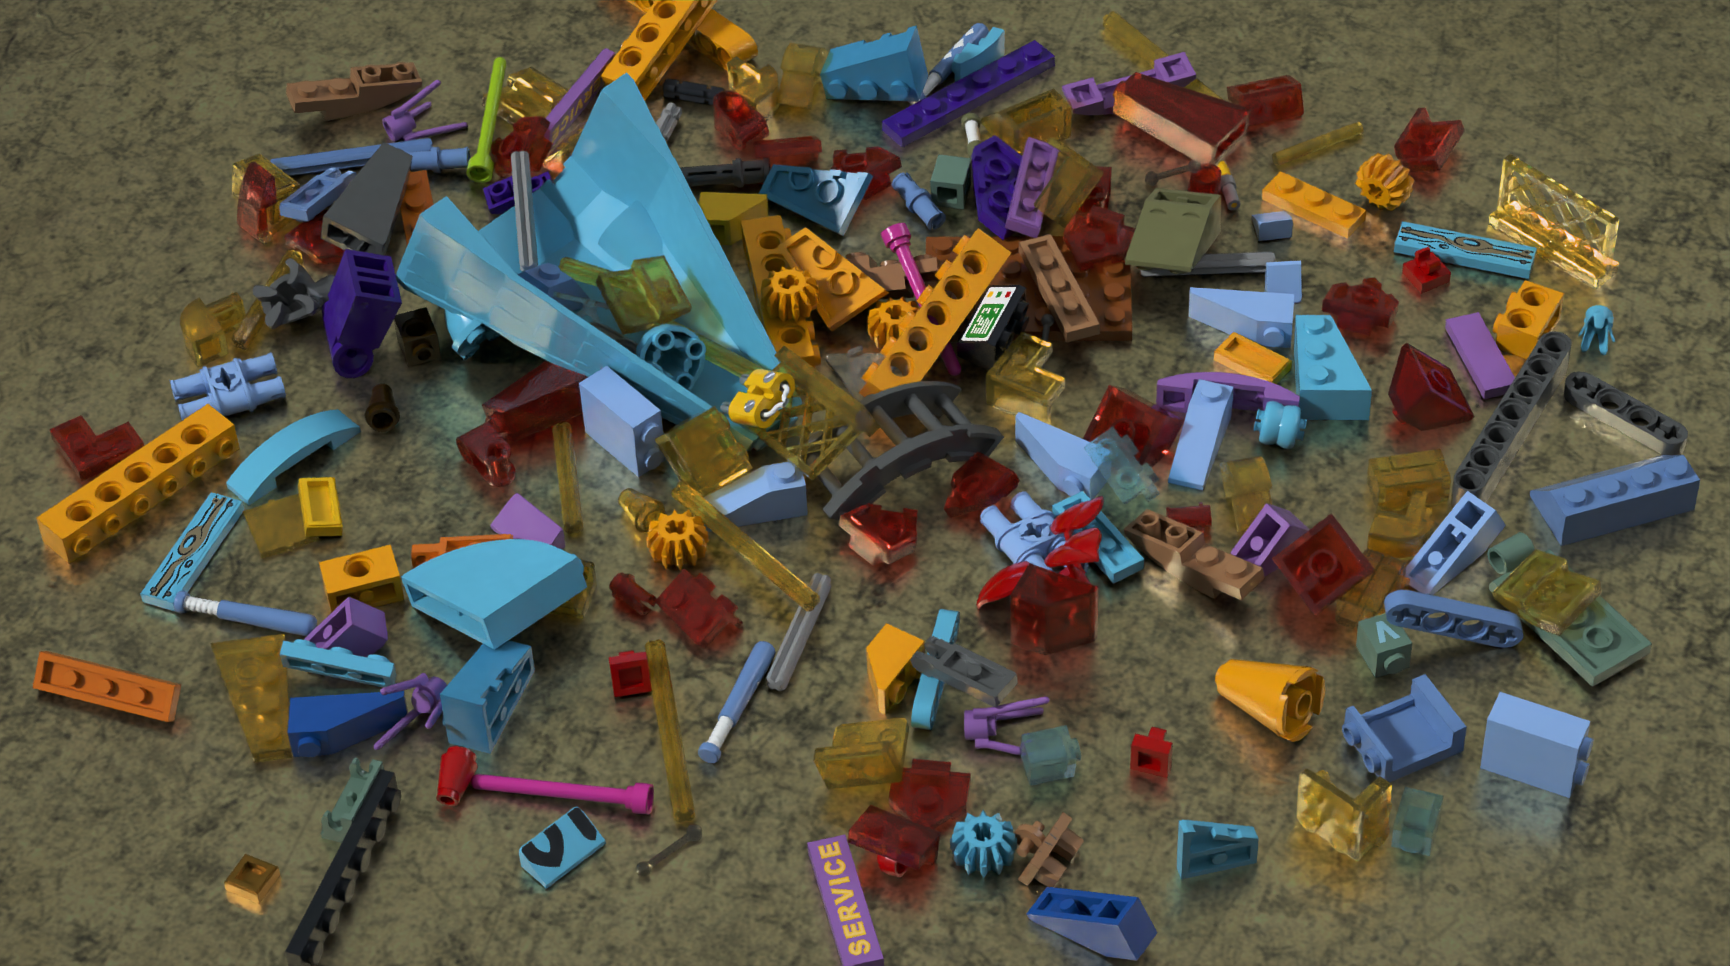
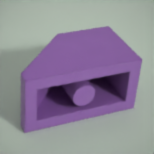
M1266 503L1230 554L1262 567L1265 577L1291 562L1312 534V531L1289 510Z
M348 597L304 640L314 643L318 648L331 650L332 647H342L352 651L353 655L368 657V655L381 649L388 640L385 612Z

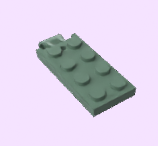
M1522 532L1488 549L1489 563L1497 573L1502 574V576L1489 583V590L1511 611L1517 614L1529 628L1592 687L1650 654L1652 643L1550 549L1535 557V548L1531 539Z

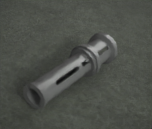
M764 156L763 160L742 161L741 158H736V160L732 161V164L680 167L689 186L734 183L735 187L743 188L744 184L764 183L771 167L769 156Z

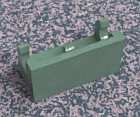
M358 758L353 759L349 766L351 777L333 811L327 810L321 819L323 828L320 833L321 838L342 843L380 769L384 770L382 761L372 759L369 765V772L360 767Z

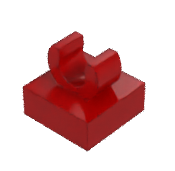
M1429 247L1416 251L1415 259L1403 263L1402 274L1421 294L1450 282V270L1441 262L1439 257L1430 252Z
M634 650L619 652V656L608 657L614 697L652 691L646 651L634 653Z
M1151 727L1148 736L1135 733L1131 744V770L1168 778L1172 768L1173 743L1164 741L1167 730Z

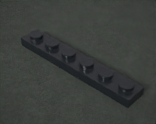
M382 769L378 772L285 951L288 966H313L319 963L323 953V944L329 933L335 932L339 922V913L344 903H348L352 899L355 891V882L360 872H365L368 868L371 851L375 843L382 840L386 830V822L391 812H396L400 805L401 790L397 787L395 772Z

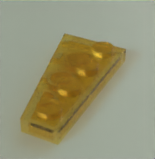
M285 634L210 643L254 763L292 758L288 737L289 675L288 668L283 667L280 658L283 640L286 641Z

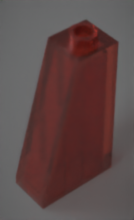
M1135 72L1126 81L1119 82L1113 92V98H1115L1114 114L1208 169L1212 168L1247 133L1251 110L1147 75Z

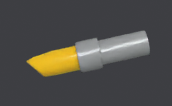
M1223 160L1216 166L1219 179L1218 184L1221 192L1224 194L1228 209L1236 210L1241 205L1236 191L1237 186L1234 177Z

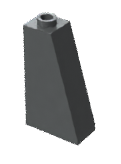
M383 142L324 214L321 239L343 250L349 249L386 256L410 179L413 156Z

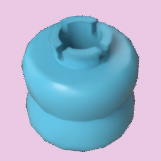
M1269 401L1266 404L1265 411L1258 409L1256 419L1261 420V422L1255 421L1253 431L1260 432L1259 441L1264 445L1276 444L1284 449H1292L1296 440L1303 441L1305 432L1300 431V428L1306 429L1307 419H1301L1302 410L1296 405L1284 406L1279 402Z

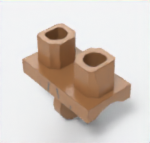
M1062 812L1046 837L1042 833L1045 826L1039 821H1035L1033 825L1021 824L1014 832L1017 844L1019 845L1016 849L1017 854L1021 857H1026L1028 853L1034 854L1018 878L1020 882L1028 886L1034 878L1048 887L1055 886L1067 867L1049 856L1050 852L1053 850L1070 862L1084 842L1075 832L1067 828L1073 818Z

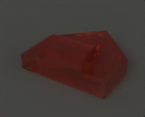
M543 116L521 117L512 125L514 130L503 140L500 137L494 140L491 146V153L496 159L494 163L496 174L503 179L512 176L511 154L515 151L528 152L530 172H540L553 145L552 142L544 137L551 122Z
M877 146L866 147L865 153L848 154L847 149L835 150L831 169L850 173L865 172L873 175L874 177L862 198L867 200L890 187L889 174L901 168L902 165L899 156Z
M1095 205L1092 206L1088 213L1079 210L1076 212L1063 232V240L1067 248L1072 251L1075 263L1080 271L1091 269L1093 264L1108 260L1112 263L1125 260L1136 229L1124 225L1125 215Z
M322 210L314 219L302 222L284 235L286 245L294 250L299 249L306 253L309 259L318 265L340 263L345 251L321 239L323 216L328 210Z
M1373 277L1364 279L1360 285L1349 286L1346 282L1332 285L1323 300L1321 311L1338 315V328L1370 336L1375 325L1389 328L1398 312L1399 301L1392 294H1386L1381 289L1382 284Z
M977 452L953 474L950 484L953 490L951 497L946 499L944 510L952 518L995 505L1002 497L1006 498L1018 487L1020 479L1014 471L983 453Z
M867 503L841 515L839 526L851 535L849 547L873 566L883 561L889 565L915 552L918 510L903 508L902 512L881 510L882 505Z
M913 759L911 768L894 767L889 792V806L898 815H902L923 840L933 834L935 828L949 819L955 820L966 813L971 773L951 772V762Z

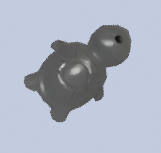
M292 258L287 259L285 263L290 267V273L281 276L269 287L255 285L253 288V295L262 304L263 312L266 315L265 323L269 329H276L280 325L299 321L318 313L322 309V305L329 300L328 293L335 276L330 274L315 282L303 266Z

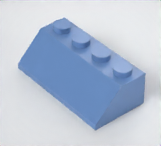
M1661 455L1530 491V497L1560 546L1693 511L1695 510L1700 479L1684 455Z

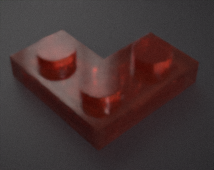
M82 415L49 429L52 440L81 482L112 468L144 446V442L129 421L97 436Z

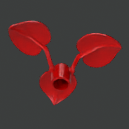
M1103 496L1068 508L1052 522L1051 532L1054 535L1064 533L1066 540L1064 545L1054 549L1044 560L1047 567L1067 566L1057 574V583H1054L1038 569L1030 568L1031 565L1028 561L1015 563L1000 570L988 580L978 596L977 608L980 610L982 605L997 601L1017 592L1031 577H1036L1051 588L1055 596L1062 593L1073 611L1090 605L1097 598V593L1086 577V572L1082 568L1081 563L1099 562V545L1102 533L1098 528L1083 530L1074 535L1073 533L1075 529L1087 526L1096 518L1104 504Z

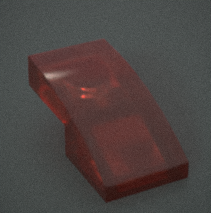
M253 161L249 163L241 183L237 205V224L255 239L259 240L268 235L266 208L276 204L277 198L275 177Z

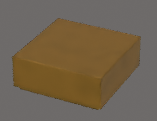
M245 854L224 881L226 891L260 904L279 878V867Z

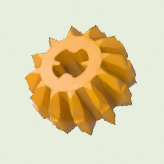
M1377 153L1359 167V171L1356 173L1358 179L1355 184L1362 189L1360 195L1366 196L1369 199V204L1375 203L1380 210L1387 208L1393 211L1402 203H1405L1411 196L1413 191L1412 185L1415 180L1408 175L1410 169L1401 165V159L1396 161L1389 153L1385 156Z
M797 265L791 270H786L782 266L780 272L769 271V276L762 280L760 286L761 305H763V310L768 312L770 318L779 317L782 323L787 319H793L797 323L800 316L809 318L811 311L817 309L819 302L818 284L816 279L810 275L809 270L800 272Z
M889 296L886 303L877 301L874 309L869 310L868 335L870 340L876 343L877 348H883L891 336L898 339L903 332L898 327L910 310L916 314L919 309L916 301L906 302L904 296L899 300H893ZM909 341V344L912 348L917 347L916 342Z
M675 508L671 515L660 513L658 521H650L648 537H646L647 548H649L654 563L662 562L665 569L672 565H677L680 570L684 564L695 566L697 558L705 557L706 547L708 546L707 542H709L708 531H706L701 516L693 517L690 510L683 514H678Z

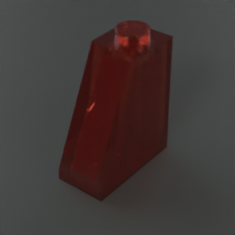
M545 361L482 404L487 417L485 419L486 426L493 435L515 442L583 414L579 383L588 377Z

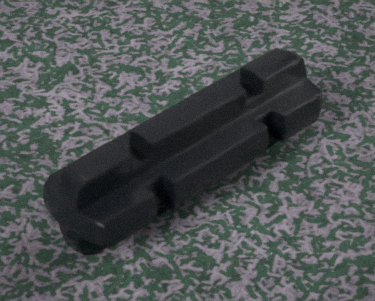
M670 78L665 80L662 88L663 96L666 98L676 99L679 96L680 100L706 104V101H708L709 105L718 107L723 105L726 96L725 89L722 87L711 86V89H709L708 85L682 81V84H680L679 80Z

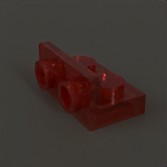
M1290 75L1227 87L1228 100L1238 107L1239 122L1243 127L1304 114L1301 83Z

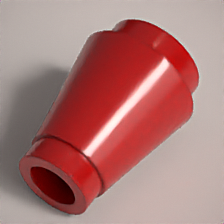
M451 746L447 749L446 753L442 754L438 793L436 796L437 801L441 804L452 807L459 804L460 799L478 769V764L476 763L477 756L473 751L460 746Z

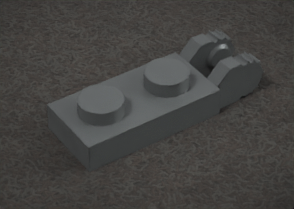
M930 636L924 644L926 651L930 655L916 651L910 659L913 667L928 677L933 676L995 708L1018 684L1017 673L956 643L950 644L934 636Z

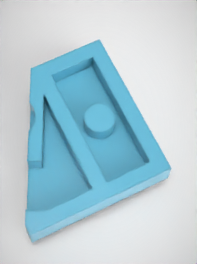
M1180 820L1178 825L1176 868L1181 880L1257 863L1259 838L1253 826Z

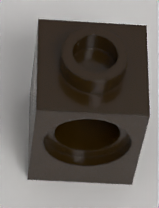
M427 307L395 316L394 324L397 340L408 367L441 359L438 335Z

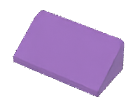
M519 493L514 494L491 523V529L498 534H511L513 539L544 542L561 550L565 548L563 529Z

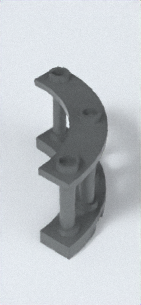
M921 381L899 385L876 394L867 395L861 401L831 419L806 442L799 445L789 461L799 460L802 472L810 476L815 474L832 494L831 500L823 508L831 519L854 525L859 517L886 493L884 486L897 477L902 476L904 479H907L916 473L931 468L932 461L945 458L949 463L967 461L983 464L1004 436L997 428L972 424L958 409L953 401L962 390L959 385L939 381ZM915 414L928 429V432L908 438L892 419ZM945 414L954 425H942L934 415L941 417ZM878 424L896 446L879 457L873 458L855 436ZM843 445L862 466V469L844 485L841 484L824 463Z

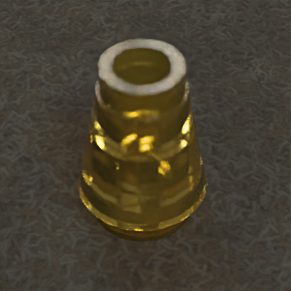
M627 488L619 495V505L640 532L648 533L650 521H658L660 513L667 515L665 507L660 501L635 491L633 488Z

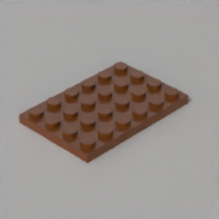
M990 236L1012 253L989 285H1021L1026 288V302L1029 303L1026 316L1029 317V321L1021 336L1016 334L1013 341H1041L1043 331L1041 318L1044 314H1051L1019 254V242L1033 239V237L1010 236L1002 240L998 236ZM1052 236L1100 324V334L1075 341H1132L1130 265H1125V258L1130 246V236ZM926 237V254L937 257L942 263L946 259L952 263L957 256L952 250L962 237ZM963 265L967 272L974 274L971 267ZM939 280L925 282V286L927 287L929 284L934 288ZM945 290L950 298L957 300L953 292ZM983 294L949 340L950 342H958ZM1054 320V324L1050 327L1048 341H1066Z

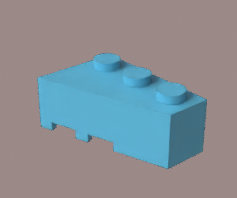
M1296 315L1294 361L1296 394L1300 396L1299 407L1302 410L1301 419L1369 420L1372 389L1332 316Z

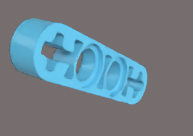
M940 609L932 637H937L950 644L956 643L960 612ZM923 673L921 674L913 703L911 726L912 728L932 730L945 683L933 676L928 677Z

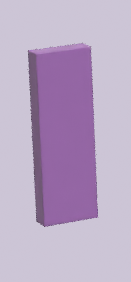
M1477 312L1446 319L1445 329L1483 399L1505 395L1515 377L1480 313Z

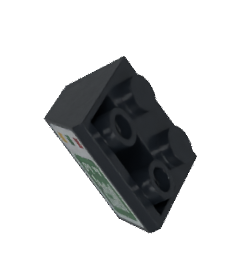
M988 285L957 342V356L992 373L997 371L1000 363L1005 365L1014 348L1011 345L1016 334L1019 336L1023 334L1029 321V317L1026 316L1029 308V303L1026 302V288L1021 285Z

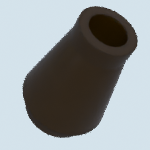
M378 384L372 389V395L365 411V420L374 431L388 432L399 422L400 412L394 400L392 388L387 384Z

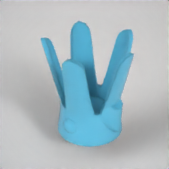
M1595 305L1587 309L1584 319L1585 324L1578 336H1581L1585 330L1581 343L1582 352L1588 350L1594 334H1598L1599 350L1602 355H1606L1608 352V330L1612 342H1615L1612 331L1614 317L1609 308Z

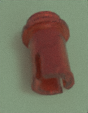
M1198 502V506L1166 507V517L1192 528H1200L1201 531H1205V527H1212L1210 505H1203L1202 502Z
M621 572L610 582L609 589L612 591L613 598L616 600L622 599L636 610L639 615L645 616L651 611L641 600L645 603L648 602L653 607L655 606L656 597L637 584L632 574Z

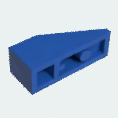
M400 691L387 695H382L380 692L290 698L288 737L293 757L332 755L391 729L409 713L405 692Z
M1046 887L1026 913L1029 920L1097 953L1112 958L1137 961L1158 933L1139 897Z

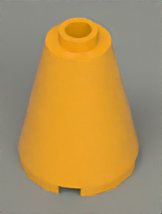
M1230 659L1218 668L1215 675V683L1220 695L1282 739L1291 742L1301 740L1311 731L1313 726L1309 725L1308 722L1313 713L1320 715L1325 697V680L1323 676L1316 673L1318 670L1309 666Z

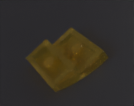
M533 67L520 70L508 75L507 86L503 87L501 91L497 116L527 134L539 128L540 124L569 90ZM488 93L483 94V99H482V106H483V107L486 106V100H487V95H488Z
M664 255L633 260L630 269L599 273L596 280V285L623 335L644 331L668 323L689 313L692 309L688 298Z
M1535 549L1493 591V597L1523 620L1540 629L1560 636L1602 593L1599 580L1569 571L1567 559Z

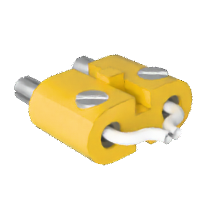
M756 369L751 374H742L739 381L742 386L748 389L747 393L738 391L731 402L722 403L720 411L723 414H728L731 421L737 424L758 428L770 427L780 414L778 409L787 406L789 399L795 391L793 377L788 373Z

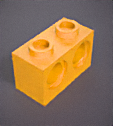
M1524 280L1518 292L1513 291L1510 294L1505 313H1499L1494 322L1493 333L1497 334L1496 344L1499 350L1527 359L1541 336L1553 331L1560 320L1564 293Z

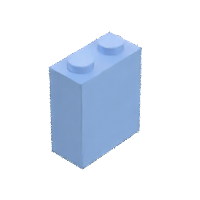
M605 366L579 383L584 427L587 435L638 478L651 469H655L666 460L661 410L608 366Z
M1500 692L1487 718L1480 768L1570 798L1575 785L1582 786L1588 773L1589 763L1583 761H1587L1594 739L1588 737L1590 721Z

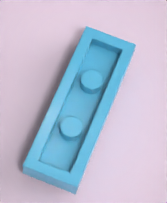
M1081 491L1052 505V513L1056 518L1068 508L1091 499ZM1102 511L1087 526L1074 530L1073 535L1090 528H1098L1100 530L1102 538L1099 545V562L1094 563L1113 584L1144 569V558Z
M296 639L294 642L283 640L280 651L282 665L286 668L378 687H387L395 684L397 676L395 665L384 656L370 654L368 657L353 655L352 651L342 647H332L331 650L318 648L314 643L303 639Z

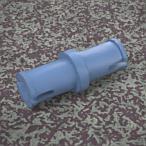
M432 147L430 151L406 152L413 156L411 172L432 170L433 173H441L442 169L467 168L468 161L471 158L468 147L440 150V147Z
M902 172L898 174L892 181V187L906 201V207L909 211L917 214L929 230H936L941 227L945 222L946 215L931 201L930 193L926 189L920 188L909 173L906 172L905 174Z

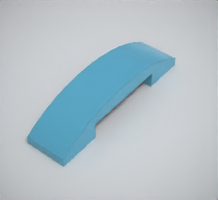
M338 409L323 411L302 418L280 430L255 449L226 482L227 488L249 506L277 488L276 476L325 444L332 450L336 449L359 434L361 429Z

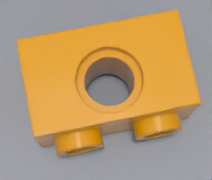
M391 544L319 562L331 613L348 597L374 608L405 600Z

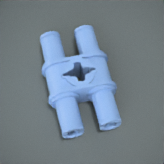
M272 352L243 361L240 358H233L231 362L210 368L203 366L202 369H199L200 373L176 380H169L175 402L202 394L207 395V397L195 401L178 404L182 420L206 404L212 406L225 417L247 410L253 412L257 405L286 398L281 376L254 384L249 383V381L278 374Z
M1026 491L1016 494L1010 503L1011 509L1022 519L1021 521L1014 524L1011 523L995 505L989 506L982 511L980 522L993 535L995 546L1000 552H1004L1013 564L1028 561L1031 565L1030 568H1036L1054 583L1058 582L1056 578L1057 573L1051 567H1047L1044 560L1050 552L1064 545L1066 540L1064 533L1054 535L1051 532L1050 527L1055 520L1054 514L1051 511L1041 509ZM1081 563L1082 568L1086 572L1089 568L1088 563ZM1031 577L1042 592L1051 590L1038 578Z

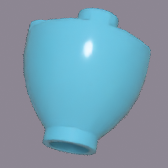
M662 324L653 327L642 336L637 345L635 355L690 391L704 369L706 347L703 341L689 329L681 325Z

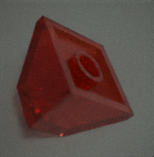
M1405 343L1401 347L1388 392L1394 406L1392 412L1398 421L1403 425L1410 424L1421 431L1471 421L1475 416L1451 369L1414 346Z
M1332 513L1272 558L1315 616L1376 571Z

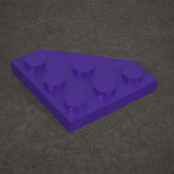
M994 135L974 147L971 162L978 221L999 238L1005 240L1016 233L1004 227L1022 156ZM1053 180L1044 215L1063 205L1069 194Z

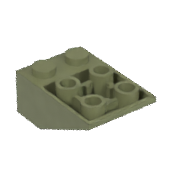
M1155 188L1145 200L1125 258V265H1133L1140 270L1168 269L1174 274L1191 272L1221 233V195Z

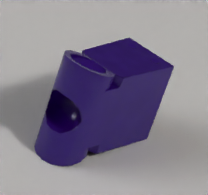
M345 249L328 293L329 300L322 305L321 311L335 371L345 378H357L364 375L372 366L373 350L380 347L402 304L391 256Z

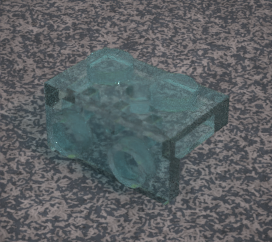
M1111 427L1084 447L1089 457L1123 504L1129 503L1141 493L1148 502L1160 494L1154 483L1159 481V478L1147 462L1142 466L1134 457L1139 451L1127 434L1121 438L1114 427Z

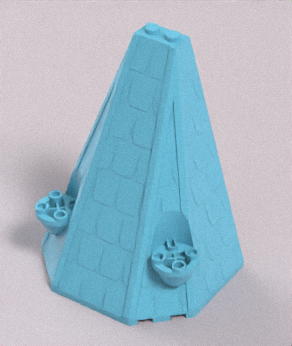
M627 72L601 90L571 156L563 163L565 168L553 180L555 184L551 179H548L538 190L532 193L538 266L550 263L559 267L562 272L572 277L590 298L589 305L570 311L517 275L522 273L519 264L515 206L479 231L447 196L419 215L397 270L396 279L403 289L445 309L446 326L453 340L452 348L464 360L474 355L480 348L479 344L485 339L491 342L502 335L517 346L583 379L608 366L661 410L662 418L741 457H744L753 448L759 452L774 438L772 434L780 429L782 432H785L798 420L796 414L803 402L796 388L787 406L778 409L780 414L768 428L734 423L728 414H723L720 411L722 403L731 402L738 391L747 393L748 389L742 386L739 381L742 374H751L756 369L782 373L788 372L784 368L718 239L715 237L700 205L696 201L635 81ZM588 322L606 325L637 344L642 336L653 327L662 324L681 325L694 332L705 344L706 357L704 369L698 380L694 383V387L689 391Z

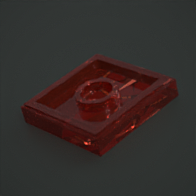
M816 135L761 140L752 143L755 159L822 152L821 140Z

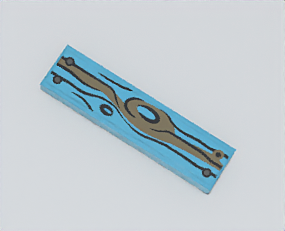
M1403 221L1394 246L1395 253L1415 256L1416 251L1429 247L1430 252L1439 257L1441 262L1526 279L1530 277L1537 250L1536 247Z
M211 492L140 593L142 602L175 611L174 599L179 591L188 592L245 510L243 501Z

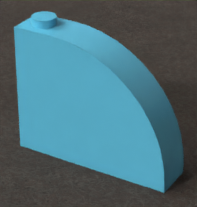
M526 539L495 540L462 547L430 559L401 576L412 607L494 650L587 588L583 576V563L575 554H570L544 542Z

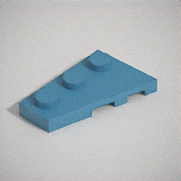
M773 164L759 194H767L769 200L844 236L874 176L865 172L850 173L841 170H816L809 167Z

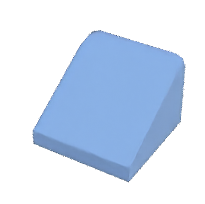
M1285 211L1252 215L1251 219L1258 241L1292 237L1293 220Z
M1301 260L1266 262L1265 292L1295 294L1294 303H1300L1302 299Z

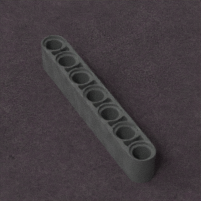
M1557 331L1547 332L1537 342L1457 469L1453 478L1452 508L1455 507L1467 491L1487 503L1567 373L1572 342L1566 334Z

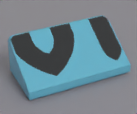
M576 806L519 849L521 867L547 889L604 846L606 841L586 814Z

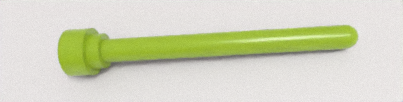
M497 57L494 60L477 154L473 155L468 161L467 177L477 183L489 182L493 177L494 163L490 157V151L507 64L503 57Z

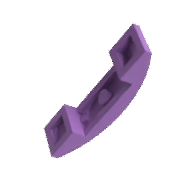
M1185 52L1154 60V69L1097 85L1092 77L1063 85L1062 91L1074 114H1114L1159 101L1196 79V73Z
M1193 372L1159 379L1157 382L1156 410L1187 413L1199 379L1233 386V409L1258 411L1260 409L1265 411L1266 404L1269 401H1276L1284 406L1296 405L1298 407L1300 402V396L1282 386L1259 378L1234 373Z

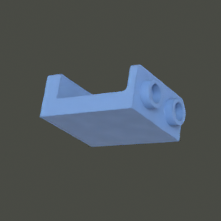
M1426 674L1412 679L1410 695L1361 715L1354 706L1346 708L1345 721L1342 726V732L1347 743L1350 746L1356 747L1362 755L1363 762L1368 771L1371 773L1375 772L1384 785L1463 752L1467 726Z

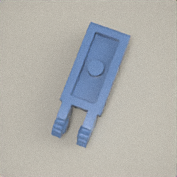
M331 167L322 174L316 175L280 203V215L293 218L299 222H307L314 219L317 214L337 200L355 178L356 172L348 171L342 174L338 168Z

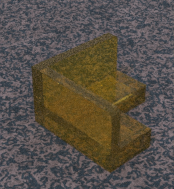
M1051 138L1048 144L1066 158L1034 202V207L1058 225L1066 228L1104 172L1074 150Z
M1022 331L986 374V404L1013 416L1021 412L1050 425L1051 405L1065 389L1064 377L1041 368L1052 355L1053 344Z

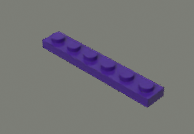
M1033 40L883 120L882 131L903 148L1054 67L1055 56L1036 40Z

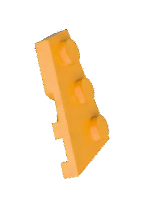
M806 227L778 245L779 250L791 269L797 265L800 272L809 270L812 278L816 279L819 290L817 311L831 331H834L889 294L882 286Z

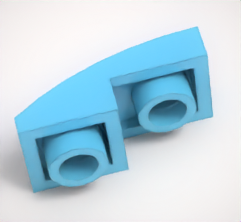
M992 27L985 38H981L978 45L967 43L962 52L955 55L951 67L952 72L955 73V82L1005 55V30Z

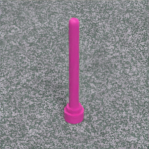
M897 223L883 230L881 237L886 248H890L893 253L897 254L917 300L926 286L909 249L911 234L906 223ZM927 315L931 323L939 325L935 317ZM949 341L940 355L948 373L951 376H957L961 373V366Z
M476 774L471 779L472 787L479 790L624 804L626 809H632V813L649 815L654 802V786L648 783L636 782L634 786L629 785L627 789L484 774Z

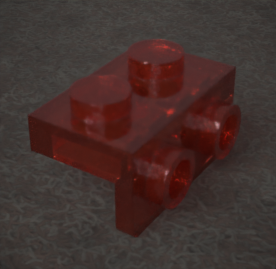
M1418 108L1394 145L1395 155L1397 159H1401L1403 167L1410 169L1409 173H1433L1440 171L1465 132L1461 120L1431 122L1426 108Z
M683 569L655 600V603L698 646L705 650L729 622L738 628L744 622L735 614L738 607L723 594L718 597L713 592L717 586L701 572L694 576L686 569Z
M870 805L849 829L848 843L919 870L924 863L932 866L937 861L941 832Z

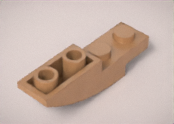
M413 62L366 65L363 67H351L350 78L287 83L286 95L294 113L321 111L324 120L328 121L359 115L392 104L422 87V80Z
M854 252L846 255V259L889 292V294L881 299H888L889 296L892 299H900L902 296L904 298H914V293L900 261L887 260L881 262L880 266H877V263L866 253ZM928 254L914 257L924 282L939 280L934 275L943 263L937 257Z
M1146 509L1124 528L1125 536L1157 565L1190 587L1213 599L1223 592L1242 600L1265 579L1262 567L1205 544L1203 532L1149 509Z

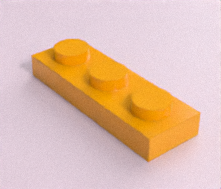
M1281 171L1262 189V200L1347 239L1366 220L1365 209Z

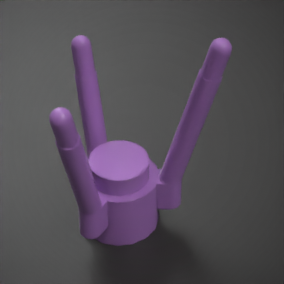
M435 80L401 107L392 110L391 115L382 119L385 131L393 142L400 139L403 141L415 140L468 127L467 122L417 132L412 131L416 128L413 117L430 108L431 102H426L411 111L408 110L440 86V80Z
M421 673L415 679L383 687L380 690L382 695L416 687L411 697V703L414 708L374 744V749L380 750L421 713H431L425 724L427 729H431L443 712L440 693L447 684L439 677L433 676L428 678L425 673Z
M1045 696L998 705L996 708L988 707L965 710V740H975V749L989 748L1010 754L1033 757L1034 752L1032 750L989 740V736L997 735V721L1041 715L1044 712L1043 708L1036 706L1047 704L1050 700Z

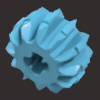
M984 809L978 817L967 813L965 822H956L954 834L950 838V850L954 854L956 866H965L968 875L976 870L980 871L983 878H985L988 871L992 870L1000 875L1003 866H1011L1015 850L1017 849V838L1013 833L1011 821L1002 822L1000 813L989 817Z

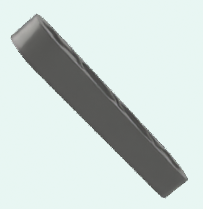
M1578 371L1567 376L1564 386V398L1571 405L1662 455H1680L1684 452L1688 431L1681 423L1589 373ZM1608 401L1616 403L1619 407L1607 409L1601 404ZM1642 418L1647 420L1649 424L1638 426L1631 420Z

